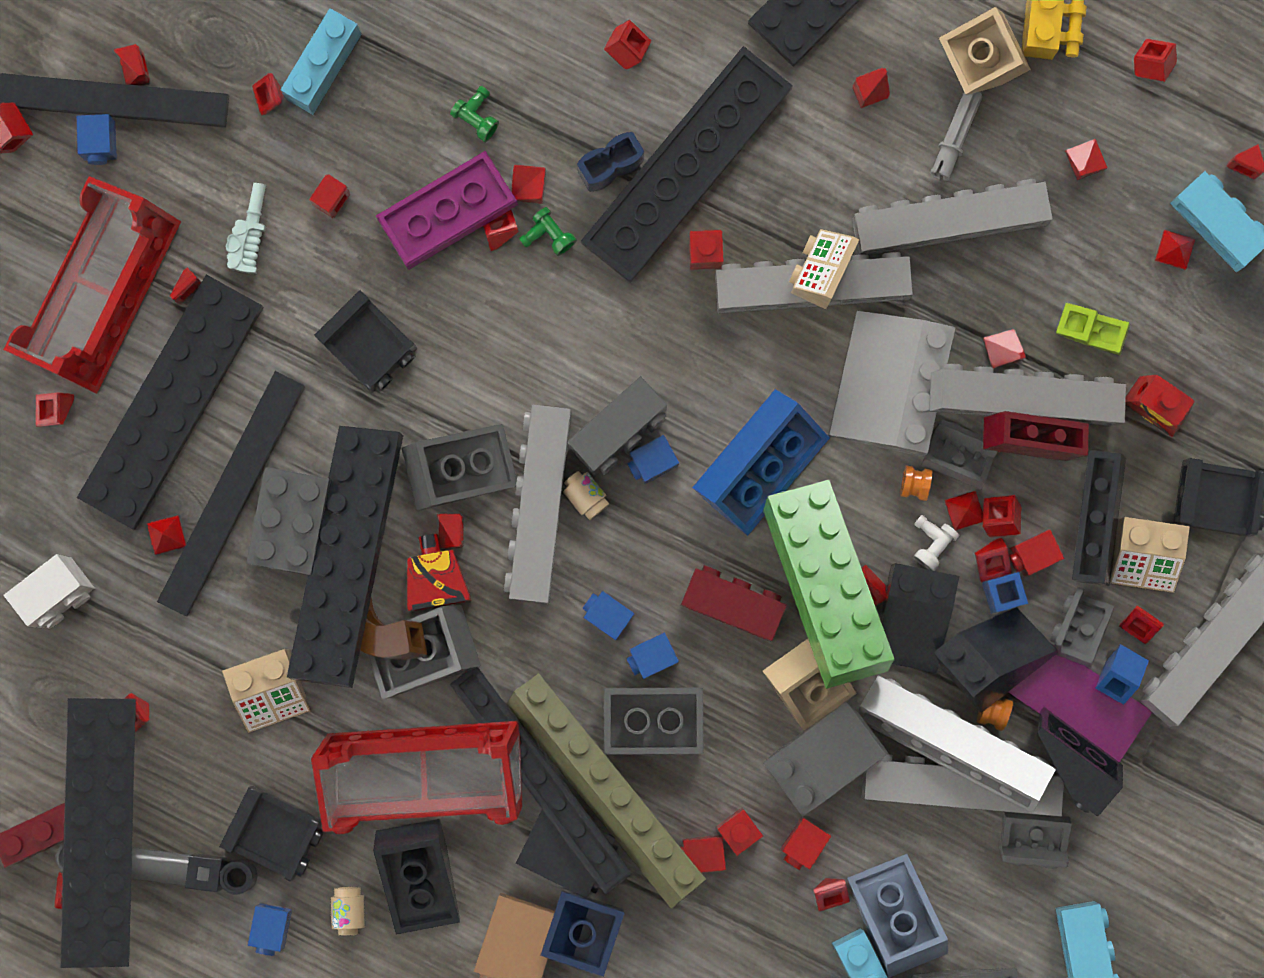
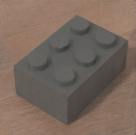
M640 376L568 441L569 449L594 476L600 472L605 476L618 464L617 456L623 451L627 454L631 453L642 442L641 435L647 429L654 432L665 422L667 404Z
M265 467L246 564L311 575L331 479Z
M604 688V754H704L703 688Z

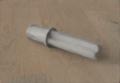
M965 92L963 93L944 142H940L938 145L940 151L930 171V174L935 178L941 179L943 175L944 181L950 180L958 156L963 154L961 148L981 102L982 93L976 92L966 95Z

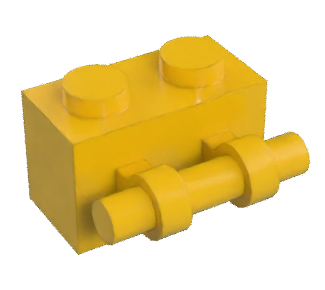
M1027 0L1021 47L1024 56L1052 60L1058 52L1060 44L1067 45V57H1078L1079 46L1083 45L1084 34L1081 33L1082 18L1086 17L1087 6L1084 5V0H1071V4H1065L1064 0ZM1062 17H1070L1068 32H1061Z

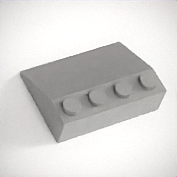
M857 311L829 436L920 457L928 454L937 413L930 411L931 372L943 369V365L948 363L955 327L920 319Z

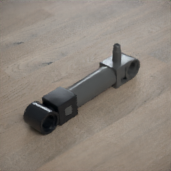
M63 844L56 853V862L62 871ZM132 847L131 879L180 885L185 886L186 889L218 892L224 889L227 893L238 895L250 890L255 885L257 870L250 861L244 859L236 860L226 865V857L197 853L189 855ZM234 868L242 869L245 872L246 882L243 886L233 883L231 873Z

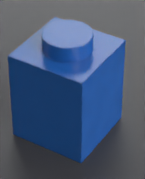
M109 114L76 116L78 155L91 165L107 164V160L117 159L116 123Z
M664 435L630 453L632 461L627 463L635 480L642 478L644 484L679 466V461Z
M1019 572L982 582L991 614L1028 604Z
M604 591L599 596L593 593L582 608L587 612L583 618L615 641L634 616L632 611Z
M665 632L629 649L632 656L626 658L634 676L641 673L643 679L679 662Z
M1120 644L1105 662L1096 689L1124 705L1140 687L1149 661Z
M262 903L256 905L248 946L256 947L255 952L263 955L274 956L276 951L281 952L285 948L292 909Z

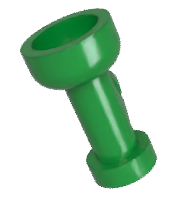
M479 86L476 90L477 93L467 103L459 99L451 109L450 115L455 119L460 117L476 128L477 137L486 143L496 132L499 121L491 116L482 118L476 114L484 99L490 95V92L485 87Z
M545 207L533 216L532 219L536 225L526 235L523 234L519 240L528 248L533 241L539 239L547 232L554 241L552 243V250L557 256H560L573 247L577 239L572 233H563L551 218V211L548 207Z

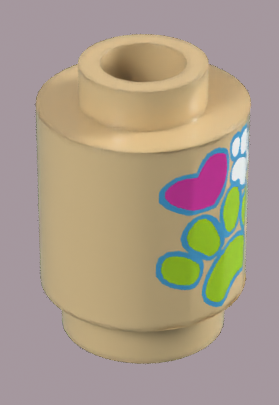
M577 471L564 482L567 488L563 493L581 516L586 515L591 520L610 505L605 499L607 495L588 472L582 475Z
M361 887L334 888V896L331 897L332 929H338V935H357L358 929L365 927L364 895H361Z

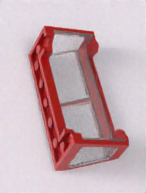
M89 176L80 193V206L87 214L31 327L21 325L13 330L3 350L97 394L181 221L141 196Z
M518 721L327 733L311 757L323 832L334 831L335 834H346L353 831V827L357 826L360 821L487 814L489 820L494 821L496 824L504 825L517 820L523 807Z

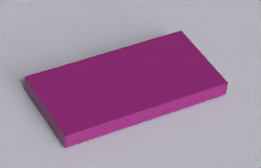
M484 151L376 215V218L405 266L410 270L516 207L518 202L487 152Z
M1057 655L1008 692V694L1039 715L1043 707L1047 708L1118 762L1121 761L1152 714L1147 707L1132 697L1123 705L1097 690L1096 685L1100 677L1098 674L1082 664Z

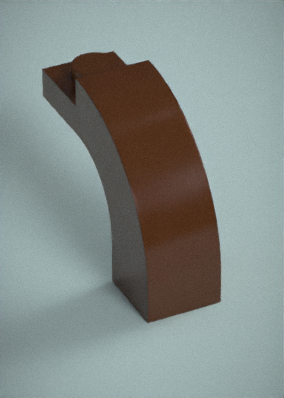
M371 597L360 651L368 655L396 660H409L425 656L427 651L422 623L402 620L389 625L383 624L374 611Z

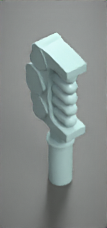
M253 183L249 208L246 211V221L237 220L232 228L233 234L227 238L226 249L229 252L227 254V266L232 271L257 274L258 269L255 267V260L258 257L256 252L259 251L257 245L261 242L259 237L262 236V232H265L266 229L265 225L259 224L266 189L264 184Z

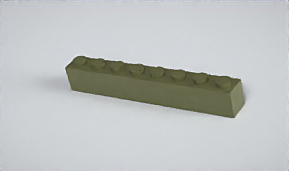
M538 673L512 693L506 705L671 909L695 891L706 880L705 877Z

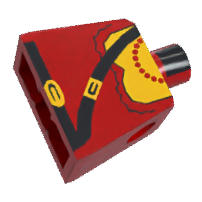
M1158 375L1140 376L1125 397V405L1170 437L1175 435L1195 402L1188 395Z
M438 534L418 537L421 555L409 557L407 560L408 611L413 612L471 601V596L455 551L441 552Z

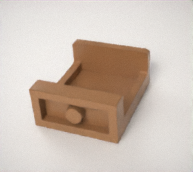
M500 893L474 972L480 974L479 978H542L548 958L540 956L555 910Z

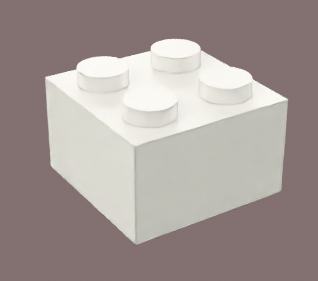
M56 554L5 593L4 597L27 627L44 628L47 626L50 629L64 619L62 613L71 606L76 609L90 599L88 593L95 589V587L71 557Z

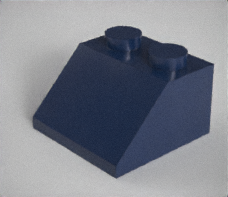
M561 891L540 956L604 977L623 920L624 910L592 898H585Z

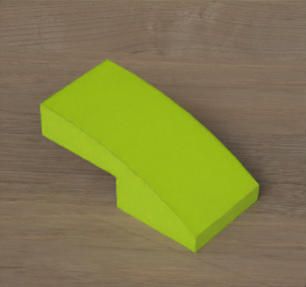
M1066 303L1056 334L1096 349L1121 355L1130 323L1100 315L1092 309Z

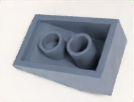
M908 854L847 878L873 947L888 978L948 954V938Z

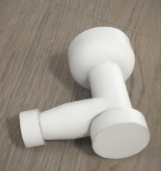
M921 515L914 525L919 529L921 528L934 542L927 550H918L913 557L925 569L935 571L939 566L938 556L951 540L956 541L960 535L949 525L944 524L939 528Z

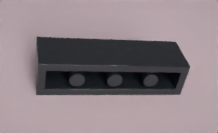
M1089 450L1072 580L1076 582L1110 586L1126 457L1123 454Z

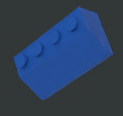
M775 389L692 488L709 505L748 536L765 516L763 509L767 496L785 492L830 437L799 403Z

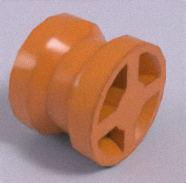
M906 465L902 477L900 496L907 498L913 495L917 496L919 500L927 501L932 481V470L924 469L918 471L913 466Z
M1009 699L997 700L982 713L978 712L977 723L982 725L989 723L994 725L995 729L1003 731L1008 723L1013 701Z

